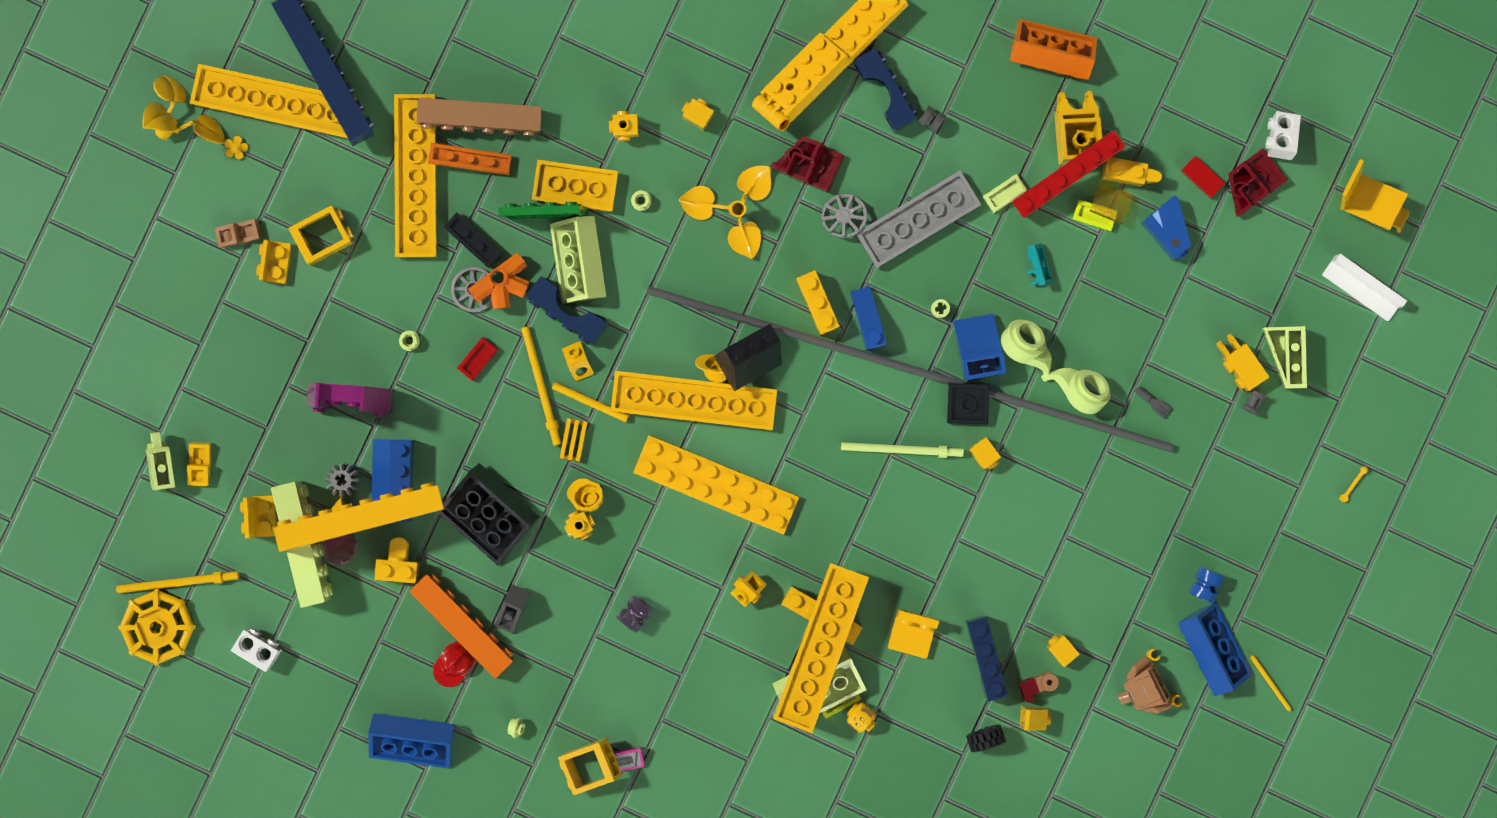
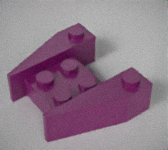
M308 383L307 407L312 408V412L325 413V409H331V405L342 406V402H347V406L360 407L359 411L374 412L373 416L386 417V413L391 414L393 389Z

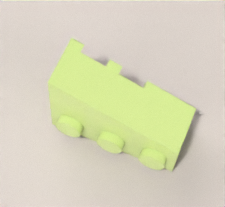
M1305 326L1262 328L1284 389L1307 388Z

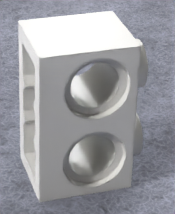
M1276 111L1273 118H1269L1267 129L1270 130V137H1267L1265 148L1268 149L1269 157L1287 160L1294 158L1298 148L1301 115ZM1280 124H1284L1287 129L1282 128ZM1277 142L1283 143L1285 147L1279 146Z
M254 628L244 629L231 652L264 672L269 671L282 651L278 647L279 643L270 638L266 640L261 637L262 633ZM246 638H250L253 641L251 649L245 646ZM264 648L271 652L269 659H265L262 656Z

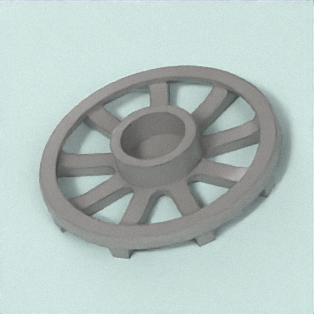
M852 194L835 195L824 205L821 217L825 229L833 236L840 238L851 237L859 233L865 226L867 210L864 203ZM840 199H849L846 207H843ZM837 200L839 209L830 205ZM852 200L856 201L859 204L858 206L850 209ZM862 208L864 216L853 215L855 211ZM827 209L836 213V215L825 217ZM836 219L837 221L829 228L826 221ZM853 219L863 221L859 228L852 222ZM839 224L842 225V234L833 232ZM848 224L855 230L850 234H846V225Z
M468 267L456 274L451 284V295L458 307L467 312H480L492 304L491 295H489L487 298L490 300L487 304L483 305L481 301L479 303L480 308L471 309L474 298L471 296L468 288L478 282L474 279V270L483 272L478 281L489 274L488 271L480 267ZM470 271V282L462 276L463 273ZM458 278L466 284L465 287H455ZM454 290L465 291V294L456 299ZM466 297L470 298L468 307L461 305L459 302Z

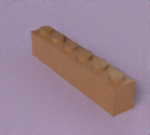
M418 98L417 125H421L422 129H433V126H440L441 130L453 131L454 128H462L464 132H474V129H482V133L494 134L496 130L503 131L505 135H515V132H523V136L530 137L540 133V106Z

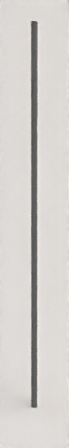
M648 286L646 292L649 295L755 327L763 328L771 324L774 331L778 334L947 385L948 382L969 383ZM989 389L990 398L1172 452L1174 444Z

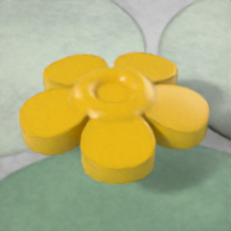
M235 136L233 142L227 139L224 145L230 149H227L225 154L231 158L235 153V158L240 160L243 158L242 152L248 150V145L246 143L241 144L242 138L239 136Z

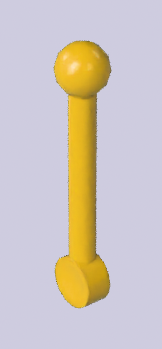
M1366 466L1360 468V473L1345 494L1340 495L1339 499L1341 502L1348 501L1350 492L1361 477L1368 472Z

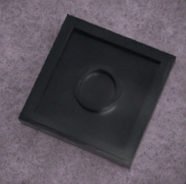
M948 382L947 423L988 425L990 384Z

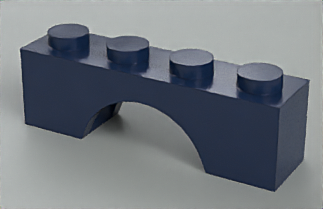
M874 48L855 59L853 64L863 81H877L888 90L890 106L885 112L884 117L895 133L914 122L917 112L912 104L908 105L905 100L907 95L902 86L898 87L894 80L897 78L892 69L888 70L885 66L886 59L882 52H877Z
M540 276L527 294L530 298L529 303L537 309L542 306L547 310L545 314L554 321L557 318L564 322L562 327L572 333L573 330L580 334L578 338L587 345L589 342L595 344L608 324L592 312L580 317L565 314L558 304L559 289Z
M984 615L965 620L978 663L986 700L990 702L1008 697L987 617Z

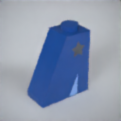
M1175 195L1141 222V224L1171 260L1176 258L1181 260L1189 253L1187 249L1191 246L1180 203Z

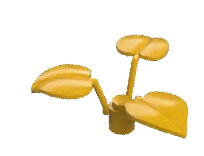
M160 75L155 80L154 90L156 94L165 101H171V104L167 111L159 103H150L143 114V129H154L155 134L159 138L167 140L173 132L178 134L180 130L194 125L193 130L200 138L217 144L225 143V136L220 124L210 116L199 115L197 121L192 120L177 127V120L171 116V112L175 102L183 103L185 101L186 92L182 85L171 77Z
M754 166L743 171L738 177L737 187L744 194L740 201H733L729 206L713 204L715 196L705 186L693 187L680 196L679 202L681 207L694 219L706 220L712 216V208L727 209L731 216L737 217L739 226H735L729 231L727 237L728 244L732 250L750 259L755 257L760 247L761 233L759 227L754 222L748 221L742 224V216L746 213L744 202L747 195L752 200H762L769 194L771 189L770 167Z

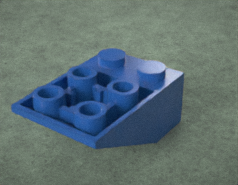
M994 314L954 320L964 381L1005 374L1004 356Z

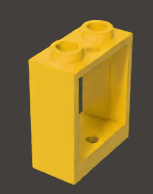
M331 205L288 228L308 265L311 266L354 243L352 240L354 234L349 226L345 227L342 221L345 218L339 208L336 209ZM331 214L343 240L314 255L301 229Z
M608 738L568 751L558 757L560 767L565 773L568 787L573 795L613 782L623 776ZM594 750L605 777L583 785L573 757Z

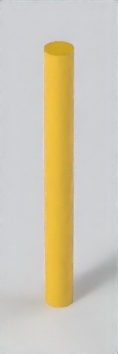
M557 382L553 384V390L623 422H626L629 417L625 413L612 412L610 406Z

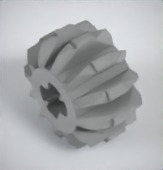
M341 463L339 469L334 464L333 470L335 472L327 471L331 478H325V481L331 482V484L326 488L328 490L334 488L332 495H337L339 492L340 497H344L346 491L351 496L353 494L351 488L358 490V486L354 482H360V478H354V476L359 472L357 470L351 472L353 465H349L346 468L345 463ZM345 475V481L347 482L340 484L341 480L338 478Z

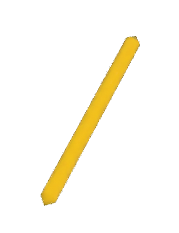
M1251 655L1250 659L1286 710L1291 711V706L1256 657Z

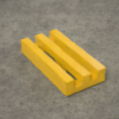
M567 418L560 453L561 459L580 462L588 422ZM571 423H574L569 455H565ZM582 425L577 456L573 457L578 426Z

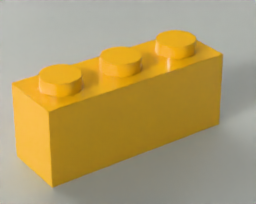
M816 270L796 278L820 336L839 328L840 326Z

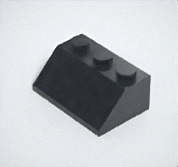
M771 324L723 349L714 356L734 392L782 365L781 341Z

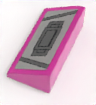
M641 747L614 752L621 771L645 767Z

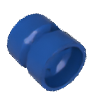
M1200 567L1196 575L1198 581L1192 584L1189 594L1214 604L1218 595L1216 589L1221 588L1225 577Z

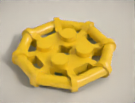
M154 589V591L141 597L130 599L121 625H118V630H121L129 649L128 653L131 656L134 655L154 663L155 666H159L160 663L179 655L183 656L186 653L185 649L192 632L196 629V625L193 624L185 605L186 601L183 598L179 599L164 593L160 589ZM153 600V607L143 610L140 606ZM160 600L174 606L170 610L166 607H161ZM178 610L184 622L181 625L178 624L174 615ZM136 611L139 614V618L135 625H132L130 622ZM155 621L162 626L159 633L156 630H152ZM130 630H135L139 640L136 644ZM178 630H184L178 644L174 639L178 634ZM169 644L173 648L170 651L160 654L161 647H164ZM143 645L150 646V648H153V654L140 648Z

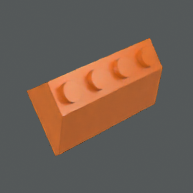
M1019 18L1009 61L1033 66L1037 69L1053 71L1057 74L1073 76L1077 79L1089 80L1095 63L1098 38Z

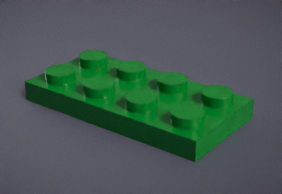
M546 202L545 206L537 205V203H525V207L508 203L505 204V207H498V216L508 220L574 218L588 216V209L582 207V204H577V202H565L564 206L556 202Z

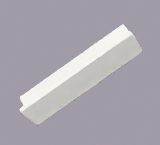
M1342 254L1335 255L1322 273L1323 277L1386 321H1389L1396 310L1403 308L1407 302L1403 297Z

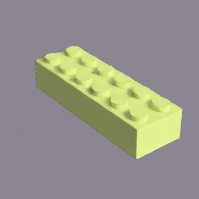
M303 481L271 487L279 522L291 519L293 523L298 521L299 516L307 514L314 516L312 505L308 504L306 497L309 496L306 484L303 485ZM317 542L286 550L300 607L303 608L331 600L333 588L331 583L327 581L326 576L329 573L326 563L323 564L321 556L324 555L322 545Z

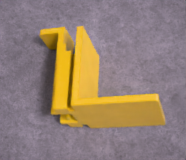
M1360 159L1342 194L1340 209L1389 231L1393 226L1397 228L1396 232L1401 233L1410 213L1409 210L1402 208L1408 194L1363 175L1364 160Z

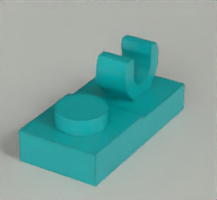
M1043 243L1027 247L1028 259L1034 266V269L1028 271L1027 274L1036 275V280L1030 282V284H1039L1041 286L1053 283Z

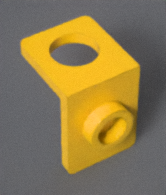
M580 341L562 349L568 368L575 381L594 374ZM581 367L587 368L586 372L582 374L576 373L577 369Z

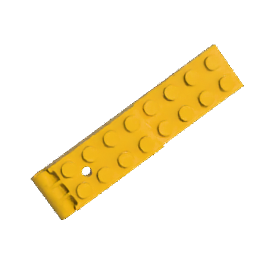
M858 0L824 35L819 33L760 92L761 95L754 99L752 107L779 131L787 129L790 123L908 6L907 1Z

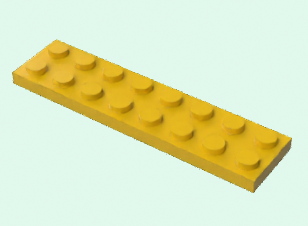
M198 64L190 99L191 105L347 138L321 90Z
M394 94L396 258L437 257L436 165L428 164L431 143H436V126H433V129H422L421 125H417L418 98L436 99L435 94Z
M615 371L611 411L773 430L777 390L743 386L734 392L730 384Z
M648 435L633 472L783 535L799 499L796 495Z
M830 563L773 719L809 733L813 732L869 577Z

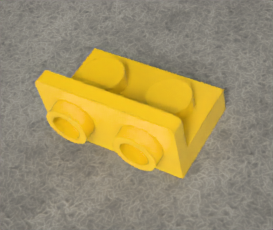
M264 240L263 244H260L259 256H261V264L257 265L256 275L259 276L260 281L287 284L292 244Z

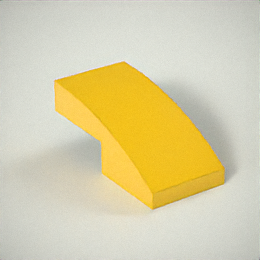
M190 442L187 485L208 486L211 467V443Z

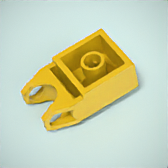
M1092 91L1085 93L1082 109L1072 108L1068 103L1065 93L1060 92L1057 96V108L1054 118L1058 164L1065 165L1102 138L1099 108L1093 98Z

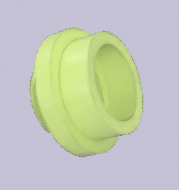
M643 190L635 192L631 198L632 206L639 211L647 210L652 202L650 194ZM640 197L645 198V203L642 205L638 203Z
M405 331L400 335L399 344L404 350L413 351L419 346L420 338L416 332ZM408 337L413 338V343L411 345H408L406 343V339Z
M513 718L509 723L508 734L512 735L513 738H518L524 732L525 724L521 718Z

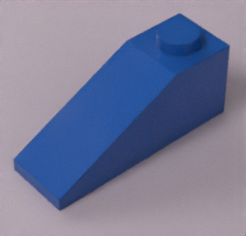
M870 286L850 291L865 349L870 350L887 345Z

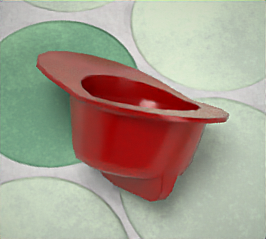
M458 641L449 644L433 667L435 680L444 687L458 685L472 668L475 658Z

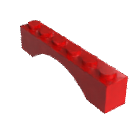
M1116 129L1111 131L1016 198L1012 203L1023 218L1027 217L1127 147L1126 143Z

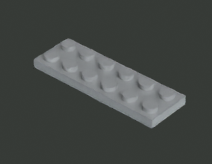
M961 170L863 228L856 236L877 269L981 206V203Z

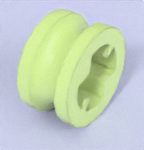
M943 299L936 300L931 306V312L937 318L945 317L950 311L949 303ZM938 303H942V306L945 305L946 307L943 314H938L939 311H935Z

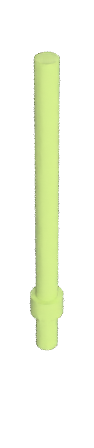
M841 442V450L938 455V458H947V456L963 457L964 449L947 448V446L941 445L939 447Z

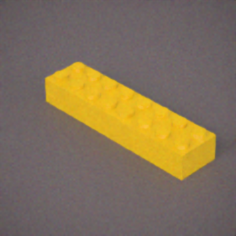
M433 482L420 485V490L413 491L411 487L400 490L401 494L393 496V493L380 495L381 500L374 502L372 498L359 501L360 505L353 507L352 503L339 506V511L332 512V509L319 511V516L312 517L311 514L299 516L297 522L292 523L291 519L277 522L278 526L273 527L279 552L443 510L438 485L434 486Z

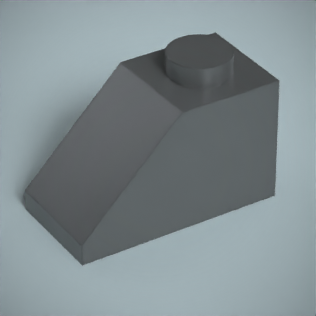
M512 584L502 603L494 626L513 634L531 592Z

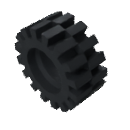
M999 724L985 727L966 735L972 753L988 750L1006 742L1002 727Z

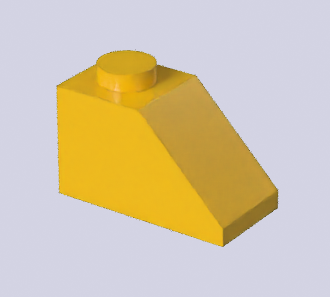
M1021 705L1019 725L1028 731L1046 730L1047 725H1050L1051 713H1048V709L1046 707Z

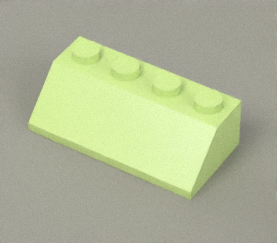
M595 216L574 217L551 223L550 229L561 303L567 304L606 297Z
M845 647L842 650L820 713L866 691ZM789 675L772 683L779 700Z

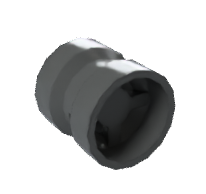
M928 106L918 123L929 127L930 131L935 134L946 116L941 113L937 114L932 107ZM934 116H936L935 120H934L933 123L930 125V122L932 121V119L934 118Z

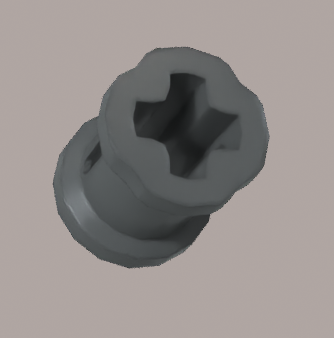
M1250 390V396L1246 404L1242 405L1241 408L1258 416V410L1263 400H1266L1267 397L1257 391Z

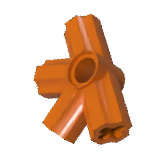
M515 253L468 288V291L477 303H480L491 294L492 309L510 308L509 293L523 298L527 290L529 281L516 276L527 265L522 257ZM494 273L502 275L503 281L501 283L493 281L492 276Z

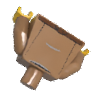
M1156 649L1148 650L1146 656L1133 664L1127 673V680L1124 683L1126 691L1118 694V699L1122 705L1132 702L1136 710L1142 709L1144 712L1154 714L1171 709L1172 706H1182V702L1174 703L1175 698L1180 695L1169 694L1155 664H1151V661L1160 659V655L1155 659L1151 656V653Z

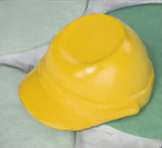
M715 355L699 356L696 359L695 365L703 370L704 375L709 380L716 383L727 380L714 358Z
M577 479L567 490V497L577 510L593 512L603 503L604 495L600 484L588 479Z

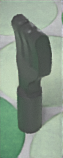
M1138 386L1134 391L1146 402H1149L1152 409L1162 418H1165L1168 412L1171 411L1167 404L1162 400L1153 399L1142 387Z

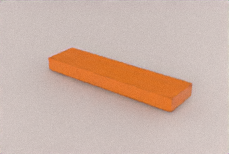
M431 143L428 164L509 176L512 155Z

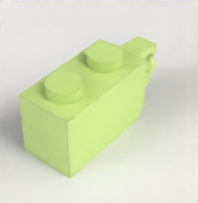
M160 432L150 433L151 444H147L146 455L151 489L174 488L175 483L170 449L166 441L161 442Z

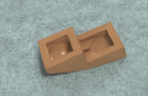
M258 219L214 228L219 248L262 239Z

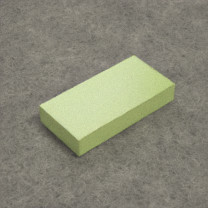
M1016 174L985 194L982 198L994 214L1028 190Z

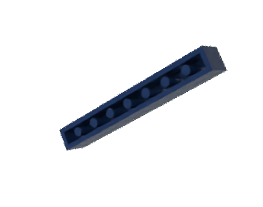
M276 0L271 3L351 145L355 146L373 136L372 128H374L371 119L369 116L364 117L362 111L365 109L359 99L355 101L352 94L355 92L349 82L345 83L342 79L345 74L340 65H334L332 60L335 57L330 48L325 49L322 44L325 42V39L321 32L314 30L313 25H315V22L310 13L306 15L303 11V8L306 7L303 1Z

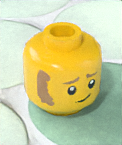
M863 702L855 703L846 714L848 717L847 723L858 733H862L865 730L869 732L876 724L874 721L876 717L875 711Z

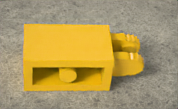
M1114 157L1104 162L1101 175L1102 180L1138 187L1143 186L1145 183H1158L1162 178L1160 171L1148 169V164Z
M1229 334L1227 335V340L1234 348L1229 353L1221 341L1216 343V346L1224 356L1222 358L1224 360L1223 366L1228 373H1233L1236 378L1234 381L1240 390L1250 391L1269 378V375L1247 344L1239 345L1234 336Z

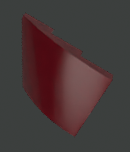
M803 136L776 163L773 162L770 167L790 178L829 193L845 156L825 148L821 142Z
M1264 148L1228 173L1236 216H1241L1288 181Z

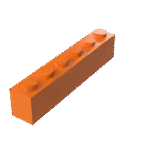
M426 574L409 592L496 679L513 662L511 659L513 654L506 647L501 649L497 644L499 640L491 632L487 634L483 630L485 626L477 618L473 620L468 615L470 611L462 603L458 605L454 601L456 597L449 589L444 591L439 586L442 582L434 574L431 577Z

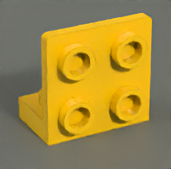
M273 495L243 497V501L240 503L241 514H244L241 531L242 534H245V539L275 536L273 527H277V511Z
M898 609L888 648L927 658L933 634L938 627L939 620Z

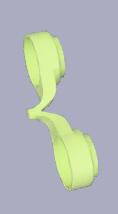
M1018 319L1013 321L1002 333L1001 344L1006 354L1019 363L1041 369L1044 373L1041 376L1042 380L1045 382L1051 379L1055 380L1066 394L1072 406L1080 412L1095 414L1110 400L1111 393L1107 381L1095 371L1061 368L1050 372L1052 364L1051 353L1046 347V339L1042 330L1035 323ZM1019 331L1028 334L1035 344L1027 343L1021 337ZM1084 381L1092 384L1099 395L1091 393L1086 388Z

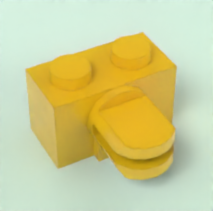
M397 537L390 541L388 559H376L374 580L406 583L419 582L420 562L408 561L409 542L407 539Z

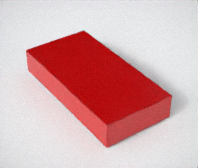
M1196 155L1181 170L1209 198H1212L1225 184Z
M482 337L457 369L471 381H474L498 352V349Z

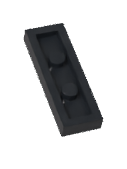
M457 212L444 226L453 237L488 268L503 254Z

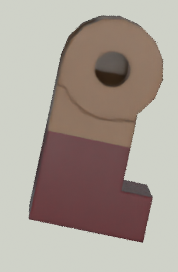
M1049 672L1018 682L1023 700L1026 703L1034 701V694L1045 690L1049 692L1054 691L1059 684L1058 678Z

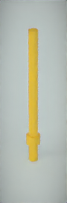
M529 326L524 327L521 330L547 421L545 425L547 431L550 432L553 446L560 445L561 441L557 430L559 428L558 422L554 419Z
M218 571L210 575L117 585L116 591L117 593L211 582L220 584L224 581L239 579V572L223 573Z

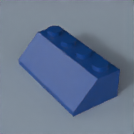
M373 439V502L381 500L380 495L393 493V496L401 494L400 490L413 488L414 440ZM408 518L397 522H411L412 518Z
M1217 602L1188 615L1178 623L1214 696L1235 690L1253 675Z
M373 713L368 732L369 758L450 769L455 724Z

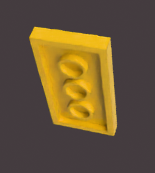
M537 160L532 201L556 202L560 205H565V202H577V204H582V207L587 209L613 212L619 172Z

